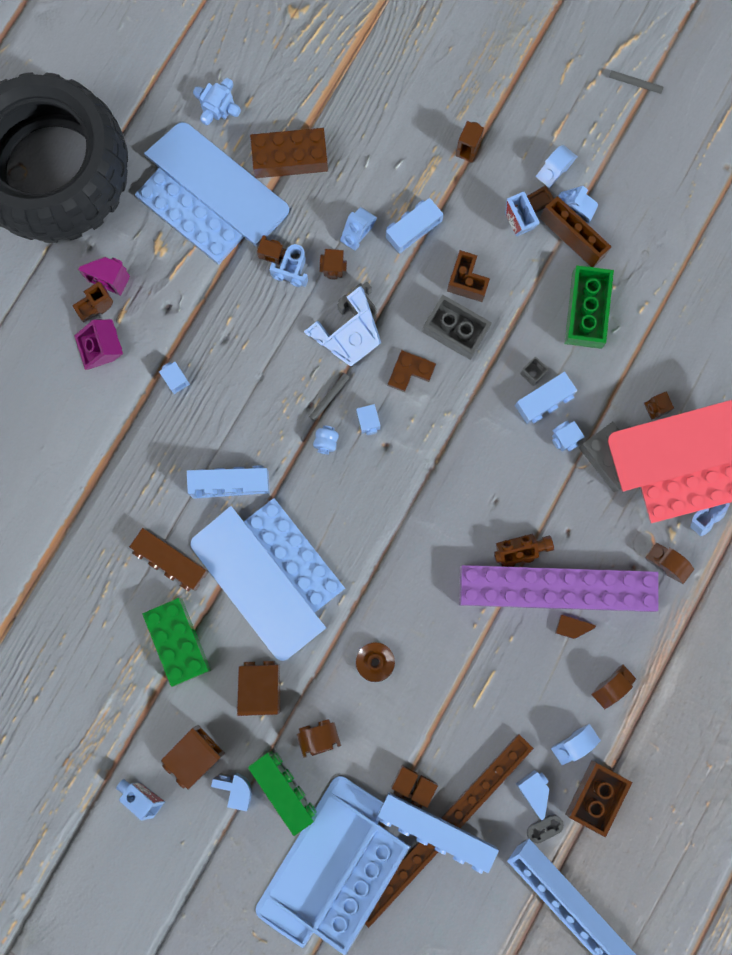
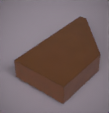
M560 615L555 634L576 639L595 629L596 625Z

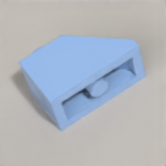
M534 770L518 781L516 785L537 816L543 820L546 814L549 788L546 784L549 781L542 772L539 774Z

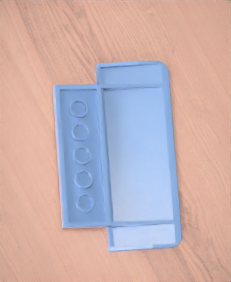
M182 122L175 125L144 153L145 157L159 168L136 192V198L218 265L221 264L244 237L257 247L260 244L262 235L267 237L289 213V206L286 202L187 123Z
M275 498L245 521L230 506L191 540V548L276 659L280 661L289 659L326 629L315 612L345 588Z
M338 776L334 778L315 808L317 811L315 821L301 831L256 906L257 916L302 948L306 946L312 934L315 933L337 951L346 955L411 847L379 825L381 818L378 817V813L383 801L345 777Z

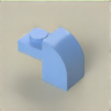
M561 145L545 161L546 163L535 177L551 188L560 175L569 169L578 156L565 145Z
M588 724L574 731L569 738L554 745L551 750L561 765H564L571 761L575 762L588 754L601 740L591 725Z
M236 773L233 780H230V776L222 774L213 778L211 787L231 791L228 808L248 811L252 788L246 777Z

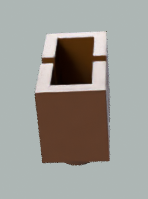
M466 122L458 140L456 157L471 163L473 162L481 144L484 127L477 122Z
M401 765L391 785V789L394 790L393 794L402 799L405 796L411 798V803L419 808H422V806L428 808L438 784L421 775L411 793L418 773Z

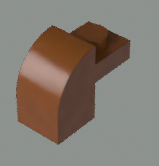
M99 281L83 291L86 297L72 306L81 321L86 322L98 313H105L112 306L113 300L104 285Z
M657 542L645 557L648 562L663 569L667 576L681 584H684L694 571L693 566L684 556L670 547L668 549Z
M623 664L616 669L610 678L600 683L591 695L605 710L618 702L633 688L632 684L636 678Z

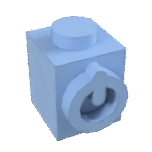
M565 421L552 430L554 432L552 435L553 444L557 449H561L562 452L566 449L569 452L579 446L577 443L585 437L575 421L572 423Z

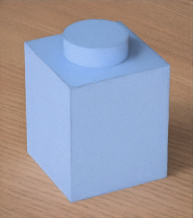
M176 362L165 364L162 370L159 371L173 394L190 385Z
M375 404L356 409L362 434H376L377 430H380V422Z

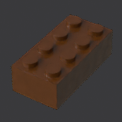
M324 128L250 134L255 178L328 172Z

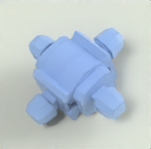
M225 78L221 84L215 83L212 86L208 83L206 88L195 87L193 90L194 96L201 103L203 113L200 121L203 124L209 125L213 118L219 120L222 117L226 120L228 115L239 116L241 109L233 101L231 94L233 81L231 79Z

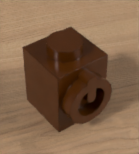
M325 249V254L320 255L319 272H323L324 276L328 279L342 278L343 272L347 270L344 250Z

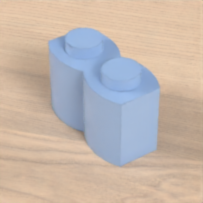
M730 503L698 511L692 519L690 528L699 536L706 535L712 529L714 523L720 521L726 515Z

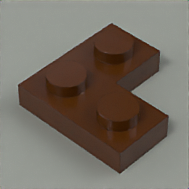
M401 350L387 386L405 392L411 376L429 382L436 363Z

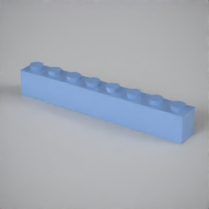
M530 839L515 848L507 862L592 955H636Z

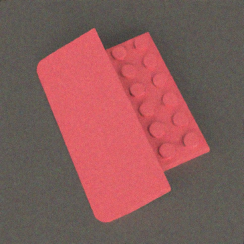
M732 400L619 430L609 436L608 445L622 491L641 487L650 523L732 502Z

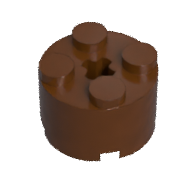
M327 719L318 722L319 726L311 728L310 725L299 728L300 733L296 735L303 758L307 757V753L314 756L333 750V745L337 744V747L341 746L335 722L331 723Z

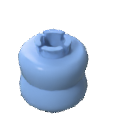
M325 425L323 428L316 430L313 446L318 449V453L329 455V452L336 450L339 434L334 431V427Z

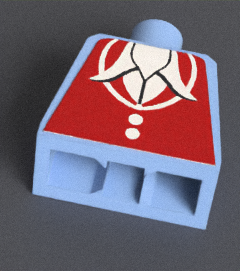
M525 192L507 198L505 214L516 236L527 233L539 225L540 222Z
M123 779L116 787L123 794L119 801L141 821L154 818L165 803L164 800L141 783L130 784Z

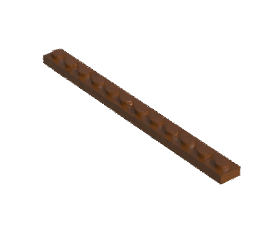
M518 734L447 810L441 819L461 828L534 748ZM418 842L403 858L365 922L368 928L438 853L435 850L436 846L430 843L424 845Z

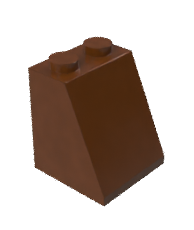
M263 661V665H255V662H244V666H239L237 716L278 715L281 712L280 665H275V661Z
M197 725L161 760L163 762L162 767L169 774L173 773L176 776V782L183 789L186 787L189 790L225 752Z

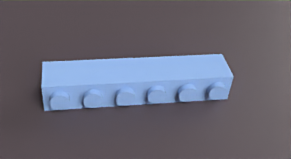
M388 792L378 813L381 823L389 827L393 824L399 828L398 831L406 836L412 834L417 837L416 840L424 845L430 843L436 846L435 850L445 855L447 852L454 856L453 859L461 864L467 862L472 865L471 868L481 874L483 871L489 873L499 852L496 846Z

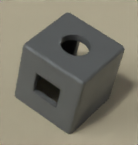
M534 357L522 369L520 374L534 386L549 369L537 357ZM531 370L536 371L537 375L535 377L529 374Z

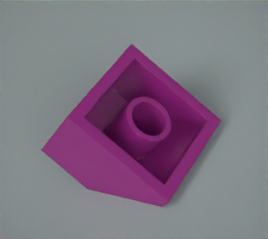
M103 257L82 265L78 269L87 282L96 284L100 281L106 290L119 296L122 295L130 278L126 271L127 269L123 266V262L113 257L112 259Z
M112 319L92 320L74 335L85 370L113 362L123 355L122 346Z

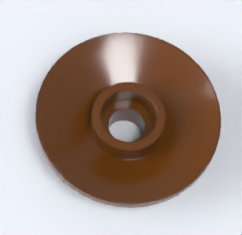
M373 642L363 646L356 657V668L359 674L370 682H381L387 679L395 667V658L392 651L382 643ZM377 658L379 664L377 666L372 665V659Z

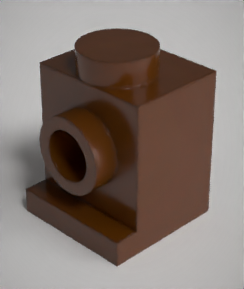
M262 235L257 255L259 259L280 265L287 249L283 248L279 241H268L267 237Z
M667 391L644 402L651 420L668 414L675 409Z

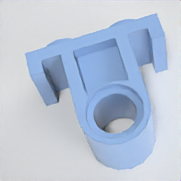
M580 186L563 191L558 195L586 223H590L598 204L586 194L588 189Z
M362 207L355 213L351 212L340 241L356 251L360 245L359 242L372 229L377 217Z
M293 244L287 248L280 269L276 268V264H271L269 270L275 280H286L293 286L306 287L308 275L304 273L303 277L300 276L306 260L302 246ZM293 254L301 255L298 259L291 258Z

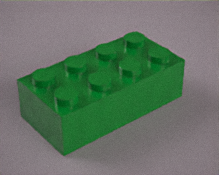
M576 265L572 272L564 344L598 349L604 347L607 341L614 270Z
M177 598L142 613L171 687L211 671L182 598Z
M271 750L251 764L248 769L292 835L296 836L315 821L317 811L311 802L307 803L304 799L306 794L300 786L296 787L292 781L294 776L290 770H285L282 766L283 760L277 752L273 753Z

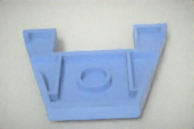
M362 286L347 296L358 314L331 336H329L319 321H316L304 331L306 335L311 336L320 345L325 346L332 351L331 353L350 366L356 364L381 344Z

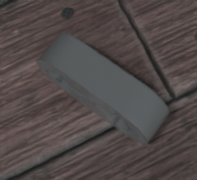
M549 815L543 820L531 824L527 829V836L533 843H541L562 832L564 827L563 821L557 815ZM552 819L556 822L559 821L557 829L553 827L546 829V827L551 825ZM536 828L538 831L544 829V831L539 833V838L531 836L534 833L533 829Z

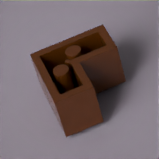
M459 250L447 292L483 302L490 278L472 273L478 255Z

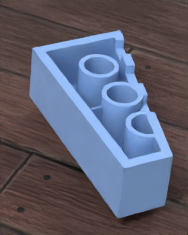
M262 465L252 466V469L234 467L233 469L187 470L188 494L193 499L269 494V471Z

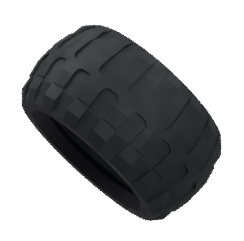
M33 72L19 74V77L10 80L0 81V226L19 237L29 240L36 239L45 243H58L59 240L66 238L70 241L83 237L82 233L91 228L95 230L104 223L103 219L109 212L113 213L118 207L120 195L126 188L128 175L127 145L120 126L111 110L101 99L96 97L82 84L73 79L65 80L59 74L46 72L44 75H35ZM63 127L85 137L86 152L83 163L76 175L65 185L50 192L36 194L21 192L9 186L7 180L9 157L15 146L28 134L42 128Z

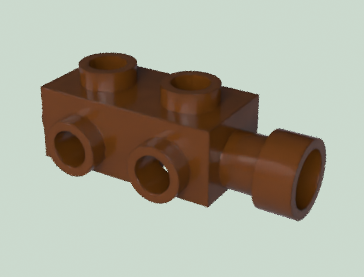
M529 534L496 543L497 551L494 552L496 562H500L502 567H514L516 563L533 562L535 558H539V552L553 551L554 544L550 535L536 541L534 534Z

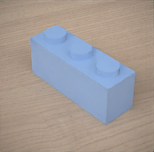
M430 198L426 201L422 200L415 206L413 211H407L402 215L401 220L397 223L393 222L387 227L386 239L400 254L441 223L444 214Z
M563 372L517 401L514 406L526 424L531 421L534 424L543 418L542 414L547 411L550 414L559 408L558 404L564 401L566 404L574 399L573 395L577 392V389L567 374Z

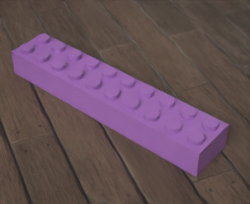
M462 565L460 567L459 606L659 611L658 572Z

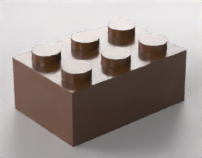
M591 760L565 815L606 838L633 782Z

